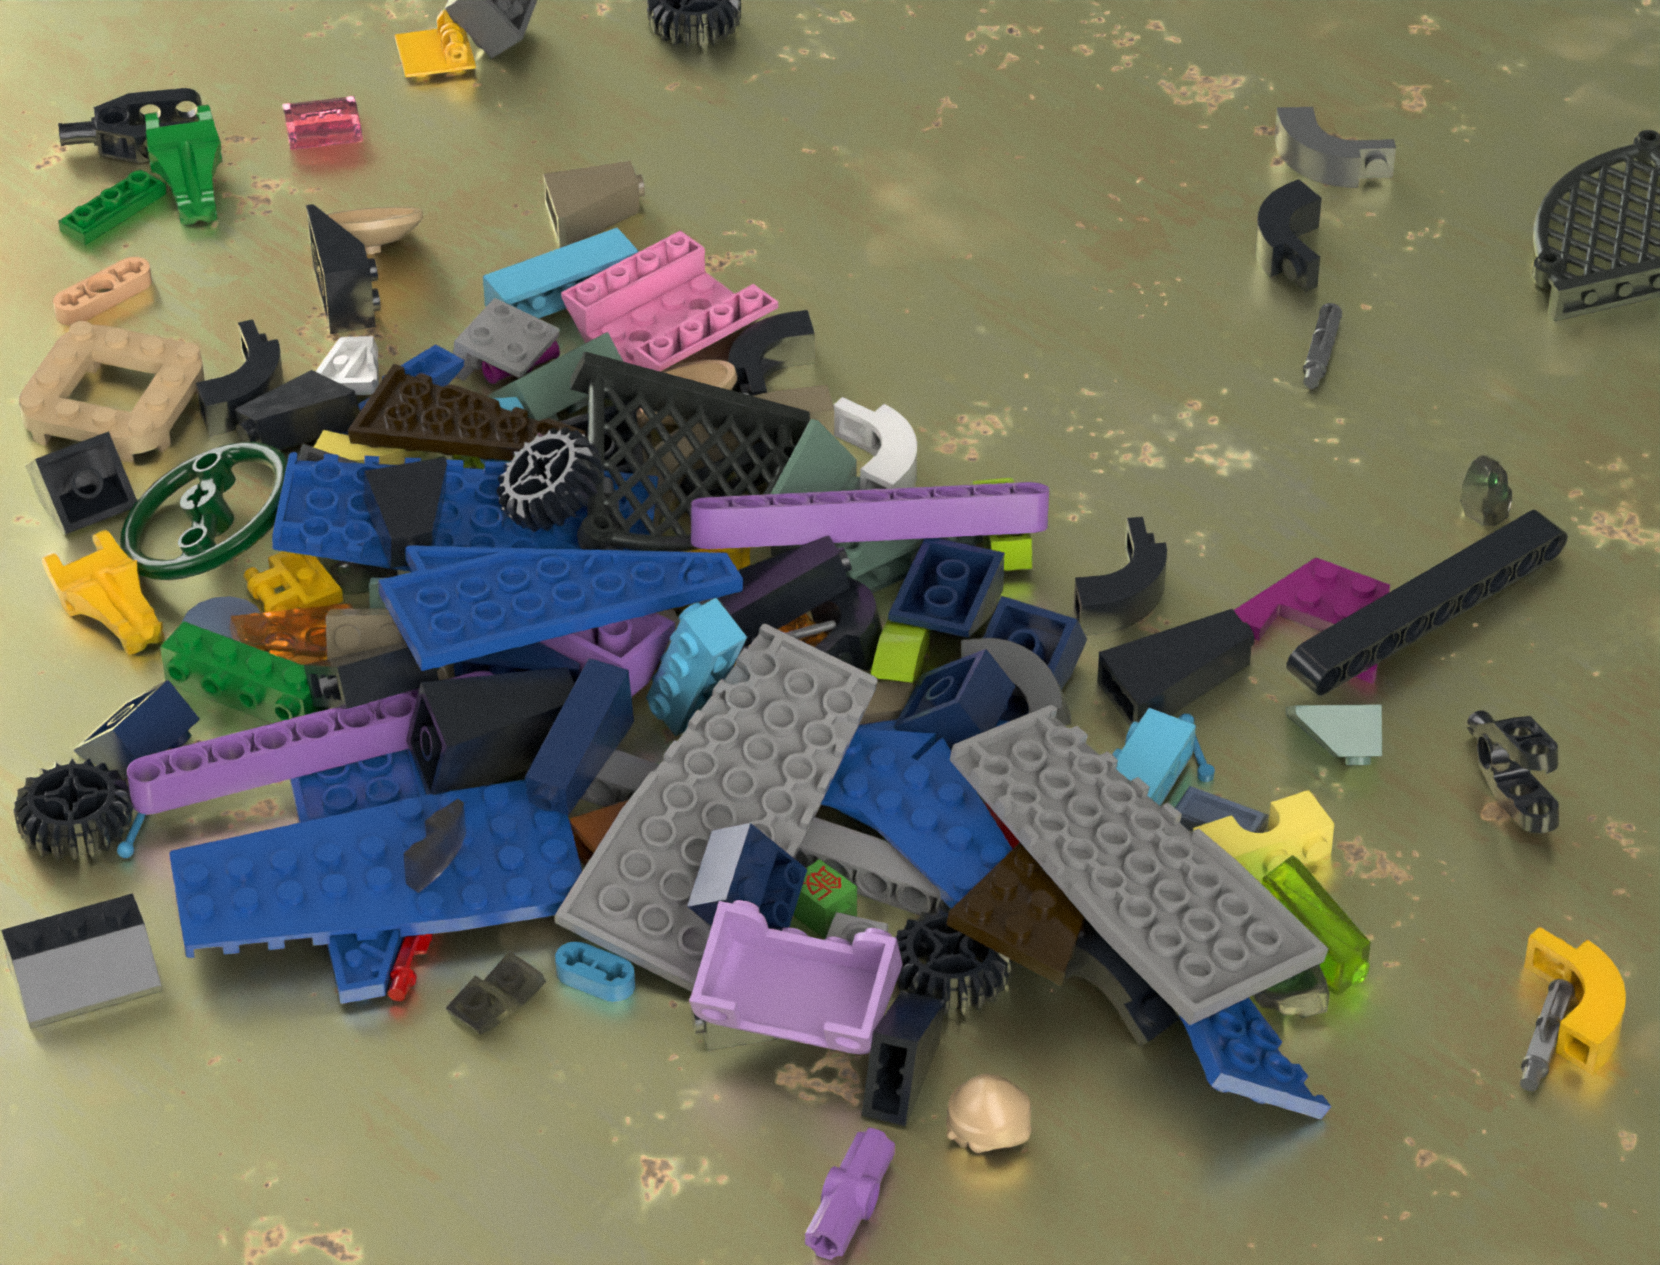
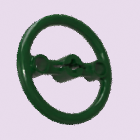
M239 442L207 450L180 463L154 482L131 508L121 530L120 548L130 559L137 560L139 575L154 580L185 579L203 574L228 563L250 549L274 527L288 462L286 456L280 450L268 444ZM257 462L272 468L275 474V482L266 503L245 526L224 541L216 544L215 536L217 537L227 531L235 519L233 512L223 498V493L228 491L236 481V477L231 470L232 467L238 463ZM198 477L200 483L188 489L180 499V507L192 524L191 528L186 530L178 539V546L183 552L181 556L176 559L164 560L150 558L143 554L140 548V538L149 518L168 497Z

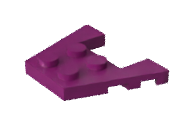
M1315 557L1240 605L1234 611L1243 623L1246 622L1250 625L1254 639L1260 641L1277 616L1322 632L1389 593L1390 584ZM1378 664L1355 677L1373 684L1376 679Z

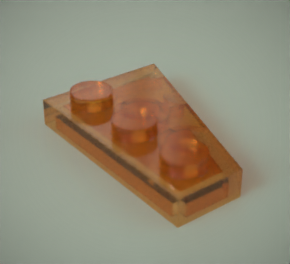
M352 603L235 615L230 617L229 629L234 640L291 661L298 655L317 657L319 661H322L327 657L326 615L331 609L354 608Z

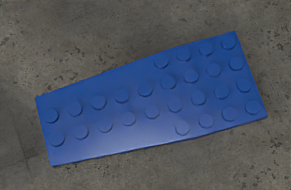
M296 452L290 453L272 534V548L279 551L390 568L364 502V471L395 465L379 464V456H365L364 463L338 462V454H324V459L320 461L297 460ZM405 458V464L421 461V458ZM446 459V494L435 546L583 550L578 544L577 531L583 520L587 517V507H581L576 512V518L570 516L565 519L562 527L555 523L548 532L542 528L536 532L529 528L523 529L520 525L515 524L503 511L502 505L499 503V496L496 493L497 488L500 486L497 478L506 472L503 465L508 462L485 461V469L463 468V460ZM604 471V477H610L613 480L609 472ZM620 472L625 481L633 475L632 473ZM647 475L657 489L658 476ZM613 480L614 490H617L619 487ZM640 481L631 488L640 504L650 496ZM623 496L619 500V510L626 520L634 510L625 496ZM655 504L646 512L652 522L654 521ZM640 519L630 528V533L650 535ZM624 548V551H638ZM409 565L392 568L396 570L412 572Z
M525 780L449 791L437 795L430 794L415 798H405L397 802L169 852L187 958H195L194 949L222 947L223 954L225 955L240 953L239 945L268 942V950L285 948L284 940L312 938L314 946L331 944L330 936L356 933L357 941L377 939L376 931L400 929L401 937L454 932L554 916L582 873L568 815L557 811H544L529 803Z

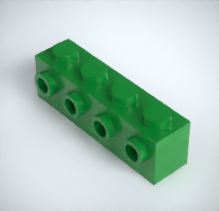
M183 621L160 646L165 681L169 680L174 687L272 724L330 709L329 707L313 706L303 665Z

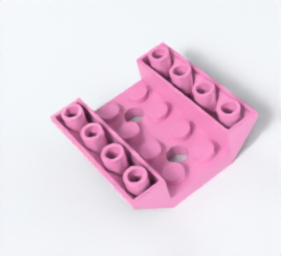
M681 230L561 292L562 300L585 343L608 332L624 362L660 372L778 308V301L755 284L734 294L705 272V248Z

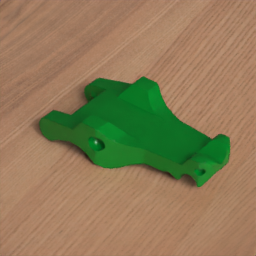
M208 104L197 106L196 116L199 121L159 127L160 120L158 119L157 112L145 114L147 149L151 173L159 174L171 187L178 208L180 224L191 225L198 220L210 222L217 219L213 177L217 166L223 160L221 141Z

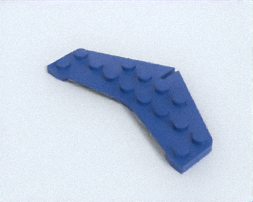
M857 728L821 805L833 807L877 830L940 890L941 899L952 909L1012 850V847L977 791L950 761L952 751L943 737L936 742V733Z

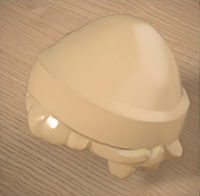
M985 1073L969 1079L958 1086L949 1099L946 1118L948 1139L955 1140L961 1148L969 1145L975 1153L987 1152L1003 1147L1011 1148L1028 1141L1031 1133L1032 1109L1027 1094L1009 1080L998 1075Z

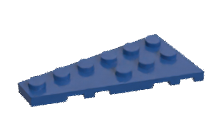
M1249 997L1192 1025H1189L1179 1015L1191 1039L1192 1047L1197 1053L1204 1069L1206 1080L1216 1090L1223 1093H1235L1248 1097L1259 1104L1268 1103L1318 1119H1322L1332 1107L1323 1095L1313 1096L1304 1082L1309 1076L1300 1064L1291 1063L1278 1050L1282 1044L1281 1039Z

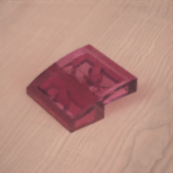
M355 96L283 104L290 150L363 141Z

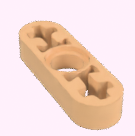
M128 257L59 292L53 299L57 321L65 325H71L77 321H86L146 290L152 283L149 262L141 257ZM100 289H111L110 291L104 293L95 292Z

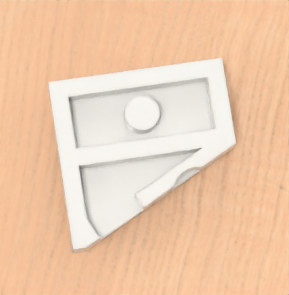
M340 337L316 372L354 390L356 395H372L379 385L378 347L374 337Z

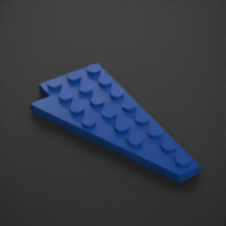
M405 547L406 561L412 572L378 580L379 595L421 671L672 608H679L684 605L741 592L743 589V577L728 554L708 552Z
M409 748L289 779L299 823L397 802L405 798L427 795ZM400 929L376 931L377 939L357 941L356 933L330 936L331 944H327L340 1004L386 995L390 982V973L395 965L404 938L401 937Z

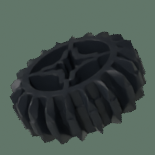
M647 0V19L649 20V26L653 28V34L660 35L663 41L672 40L673 45L684 43L686 47H689L691 44H698L702 47L704 43L715 45L717 39L727 40L728 34L735 33L736 26L740 25L741 0Z
M564 427L560 431L552 428L545 436L538 433L534 441L530 443L525 441L524 448L519 452H513V460L503 465L506 472L497 478L500 486L497 488L496 493L499 496V503L502 505L503 511L515 524L520 525L523 529L529 528L533 532L538 531L540 528L548 532L555 523L562 527L565 519L570 516L576 518V512L581 507H588L587 500L589 497L598 494L595 486L603 481L600 473L605 468L601 462L599 450L584 434H581L578 430L571 431L568 427Z
M72 758L69 764L60 766L54 761L52 769L45 770L39 768L37 777L26 778L25 786L17 790V801L14 802L17 831L21 835V839L25 840L29 849H37L41 857L52 853L57 862L64 856H71L75 862L78 856L88 854L93 858L96 850L109 851L111 842H121L123 832L130 830L133 807L129 786H127L126 780H122L118 770H109L106 763L94 766L89 758L82 764H76Z
M939 906L935 915H929L921 911L918 921L907 919L906 926L903 930H897V936L895 937L897 938L902 960V968L896 981L899 991L945 1000V1016L950 1009H958L964 1016L969 1006L981 1011L985 1001L995 1002L998 992L1005 991L1009 973L1012 969V960L948 926V912L944 913ZM978 956L983 962L981 963L975 958ZM921 958L927 963L924 965L919 961V959Z

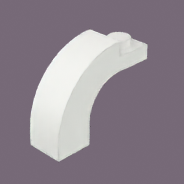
M844 397L838 400L833 405L834 436L874 456L860 469V490L915 487L917 479V440L909 422L900 413L885 404L874 412Z

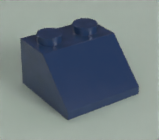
M981 650L923 673L894 728L896 731L936 733V742L943 737L952 751L954 744L995 728L1000 716L1008 708L1007 702L1015 685L988 650Z
M166 680L128 700L82 741L74 751L85 760L90 758L91 762L95 765L106 763L109 770H118L119 775L123 779H127V767L133 760L166 751L168 748L174 749L182 746L192 736L188 730L200 718L171 682Z

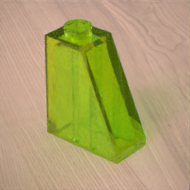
M1292 855L1262 878V885L1328 948L1324 962L1303 972L1336 996H1339L1351 985L1356 986L1360 984L1370 969L1368 962L1371 942L1298 858Z

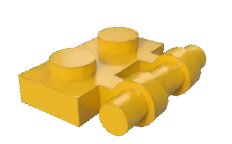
M283 551L268 557V570L260 573L257 568L251 567L243 574L250 594L256 600L263 602L264 611L272 621H278L285 628L294 623L295 616L291 610L300 607L303 613L309 616L343 602L341 587L316 556ZM283 586L285 591L278 594L274 591L275 588Z

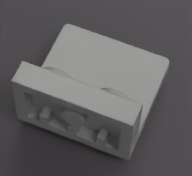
M494 298L454 341L453 354L464 359V367L455 377L465 381L475 369L479 370L482 368L483 361L516 377H523L559 337L560 330L541 319Z

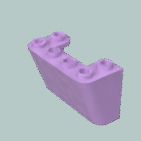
M736 900L733 904L719 901L689 1002L694 1014L709 1023L852 1054H868L871 1049L873 1031L885 1014L902 968L897 938L892 937L890 933L884 930L867 928L865 932L855 934L852 944L838 937H827L826 940L808 937L805 932L795 928H783L782 931L768 928L765 917L759 913V908L753 903Z

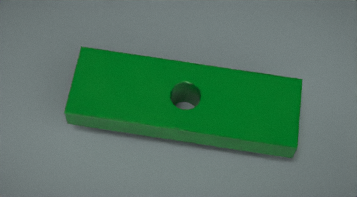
M141 169L134 171L124 180L111 188L103 190L100 195L84 205L76 207L71 213L58 220L59 229L62 233L86 246L166 195V183Z

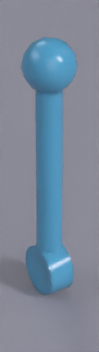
M1184 713L1178 718L1194 724V718L1190 714ZM1195 734L1193 753L1199 765L1197 777L1203 782H1209L1214 778L1215 769L1212 765L1207 764Z
M137 813L125 842H121L117 846V853L120 857L125 859L134 854L133 843L146 814Z

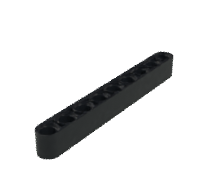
M1531 510L1297 646L1288 658L1286 669L1317 695L1327 694L1549 563L1561 553L1567 543L1568 535L1539 511Z

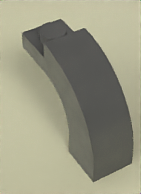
M1313 107L1277 108L1274 135L1276 147L1284 162L1297 173L1323 184L1348 188H1358L1359 179L1393 178L1396 153L1394 139L1346 140L1337 138L1320 128L1317 124Z
M980 638L961 640V658L984 649L988 650L1014 683L1015 688L1012 695L1028 703L1029 713L1053 705L1057 708L1055 718L1064 725H1072L1071 714L1064 693L1049 667L1035 653L1019 644L1002 639Z

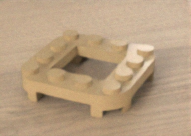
M77 321L71 324L69 332L56 341L19 396L22 422L26 429L32 433L33 441L42 445H47L52 436L84 441L109 431L120 460L123 462H134L133 454L144 453L155 448L163 452L171 444L169 431L193 394H197L196 383L205 381L200 347L191 342L186 343L157 335L104 325H92L87 321ZM102 363L156 374L131 412L68 398L86 372L96 373Z

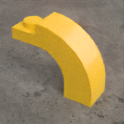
M1538 927L1529 935L1524 967L1549 983L1556 979H1563L1570 982L1575 988V996L1572 1000L1577 1007L1560 1022L1555 1053L1593 1076L1610 1059L1619 1041L1626 1004L1623 979L1613 961L1588 939L1576 949L1567 944L1563 939Z

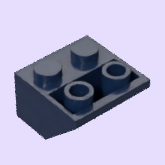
M752 823L712 830L687 907L712 926L719 901L731 904L736 900L747 901L759 908V913L765 917L768 928L782 931L783 928L790 927L808 869Z

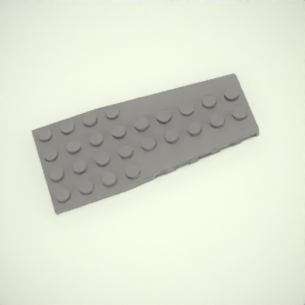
M763 624L759 628V635L749 648H744L737 657L736 665L724 680L721 679L715 686L711 698L702 710H697L689 720L686 731L678 741L674 740L664 753L663 761L657 769L648 774L619 812L555 914V923L692 992L712 926L690 910L687 905L712 830L752 823L795 859L876 691L877 678L776 628Z
M1046 706L953 745L950 761L1100 936L1189 1025L1324 962L1328 948L1251 873L1199 828L1191 833L1179 823L1182 814L1171 804L1166 803L1160 807L1147 796L1150 787L1139 777L1130 781L1116 769L1118 760L1108 751L1099 755L1086 744L1088 734L1081 728L1075 726L1070 729L1055 718L1057 713L1055 706Z

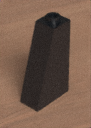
M828 535L739 569L738 571L743 577L742 591L717 599L747 636L743 645L745 647L752 644V639L759 635V628L763 624L779 629L849 589L850 585L846 572L851 571L852 567L844 547L836 549ZM713 599L701 601V602H699V603H700L701 605H704L705 603H707V602H709V601H711V600H713Z
M1229 609L1100 651L1097 683L1129 726L1134 721L1140 722L1148 708L1171 716L1249 666L1251 646L1254 645V634L1250 625L1246 622L1243 623L1235 611Z

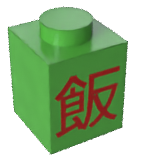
M819 859L806 868L808 870L793 916L825 939L836 912L857 917V886Z

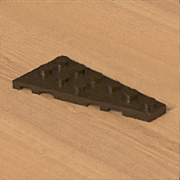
M394 363L348 429L351 444L507 461L513 460V452H519L524 448L525 441L528 443L534 441L538 433L545 436L552 428L560 431L562 428L568 427L571 431L578 430L587 437L584 430L550 418L540 421L529 418L527 410L515 407L511 411L501 408L499 400L453 384L443 387L433 384L431 376L420 373L413 377L405 374L404 367Z
M1020 842L948 912L947 925L1062 987L1066 969L1070 959H1072L1080 930L1083 928L1086 918Z

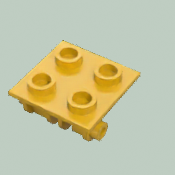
M446 10L440 12L437 17V29L394 34L406 78L425 77L430 74L444 72H461L466 69L476 68L466 31L451 19Z

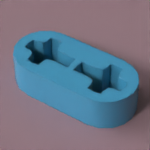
M569 942L557 949L555 954L556 976L565 985L611 1002L625 1000L633 994L635 990L634 967L625 958L582 942Z

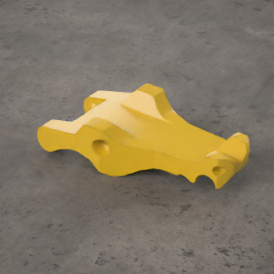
M107 530L100 531L92 536L98 551L63 566L56 553H51L42 558L44 570L59 596L63 609L69 616L83 614L101 621L120 639L128 655L144 650L149 643L158 644L165 638L163 621H158L154 609L150 607L140 590L137 560L130 559Z

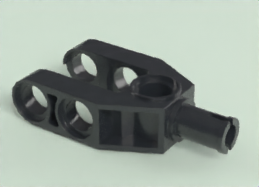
M190 88L125 94L94 107L95 117H91V121L58 123L61 147L65 145L94 143V146H98L99 156L134 163L149 162L148 149L143 144L147 140L145 115L139 110L148 104L157 106L159 108L157 112L158 119L160 120L159 127L195 122L198 119L196 116L197 106L202 105L201 97L195 90ZM183 101H190L196 105L193 110L188 112H182L176 108Z
M1484 710L1471 714L1467 720V724L1470 725V727H1467V730L1477 738L1478 763L1495 800L1525 831L1547 833L1558 828L1559 803L1530 772V770H1545V773L1548 774L1557 769L1558 745L1554 739L1531 716L1495 721Z

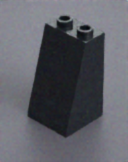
M562 667L421 682L406 742L427 795L487 786L529 770L575 685L568 668Z

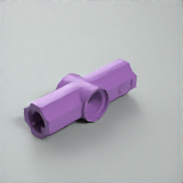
M868 1128L864 1132H857L840 1167L833 1166L828 1172L821 1193V1204L805 1233V1245L809 1246L816 1256L832 1260L836 1256H843L861 1219L867 1221L873 1214L880 1192V1182L895 1154V1143L889 1140L883 1131Z

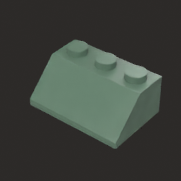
M606 332L487 395V397H517L523 408L528 411L529 418L538 421L547 418L559 421L556 415L557 412L566 408L568 413L571 414L588 405V394L570 390V378L584 351L623 361L609 333Z
M810 419L771 494L860 490V477H857V460L818 420ZM801 545L771 546V555L776 556Z

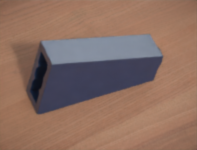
M591 658L587 660L525 776L529 803L544 811H557L566 815L571 813L634 722L629 670Z

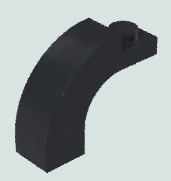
M1298 179L1273 191L1260 206L1257 218L1255 254L1259 265L1270 278L1284 273L1289 280H1292L1302 290L1307 292L1318 287L1320 256L1297 237L1319 228L1322 198Z
M808 310L787 312L765 318L748 327L737 337L730 349L728 362L735 367L737 373V381L732 391L750 396L767 393L764 380L773 372L787 367L815 364V333Z
M253 319L238 322L241 352L245 363L231 374L196 383L199 410L209 437L236 430L238 421L234 409L284 383L278 339L268 341L265 333L259 334Z
M1143 517L1127 518L1125 550L1129 563L1124 568L1107 575L1075 577L1074 612L1085 635L1110 633L1134 625L1148 616L1156 608L1163 596L1167 562L1166 542L1155 543L1153 532L1147 533Z
M847 577L850 585L849 589L810 610L814 625L831 620L836 622V627L827 630L826 632H830V634L815 648L858 669L869 671L873 665L883 628L875 598L870 589L858 580Z
M1086 919L1083 928L1080 930L1072 959L1069 961L1064 979L1078 976L1096 985L1112 1002L1138 1045L1148 1043L1177 1022L1179 1017L1174 1009L1100 936Z

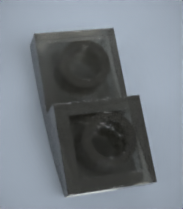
M456 799L445 808L436 811L430 818L425 820L426 838L414 843L403 853L406 884L417 893L433 882L448 867L463 844L466 836L464 802Z
M509 951L484 980L475 975L450 1002L446 1010L449 1014L481 1035L503 1022L523 1006L546 983V980L540 971Z

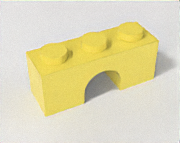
M1306 790L1271 802L1268 832L1254 833L1247 831L1236 822L1232 815L1194 827L1193 831L1199 828L1236 859L1256 879L1331 855L1334 822L1311 791Z

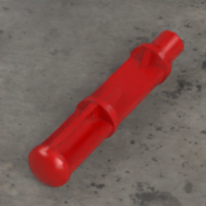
M433 934L405 936L395 965L390 973L392 983L388 990V996L392 1000L403 1001L408 989L415 985L417 975L410 969L414 955L426 954Z

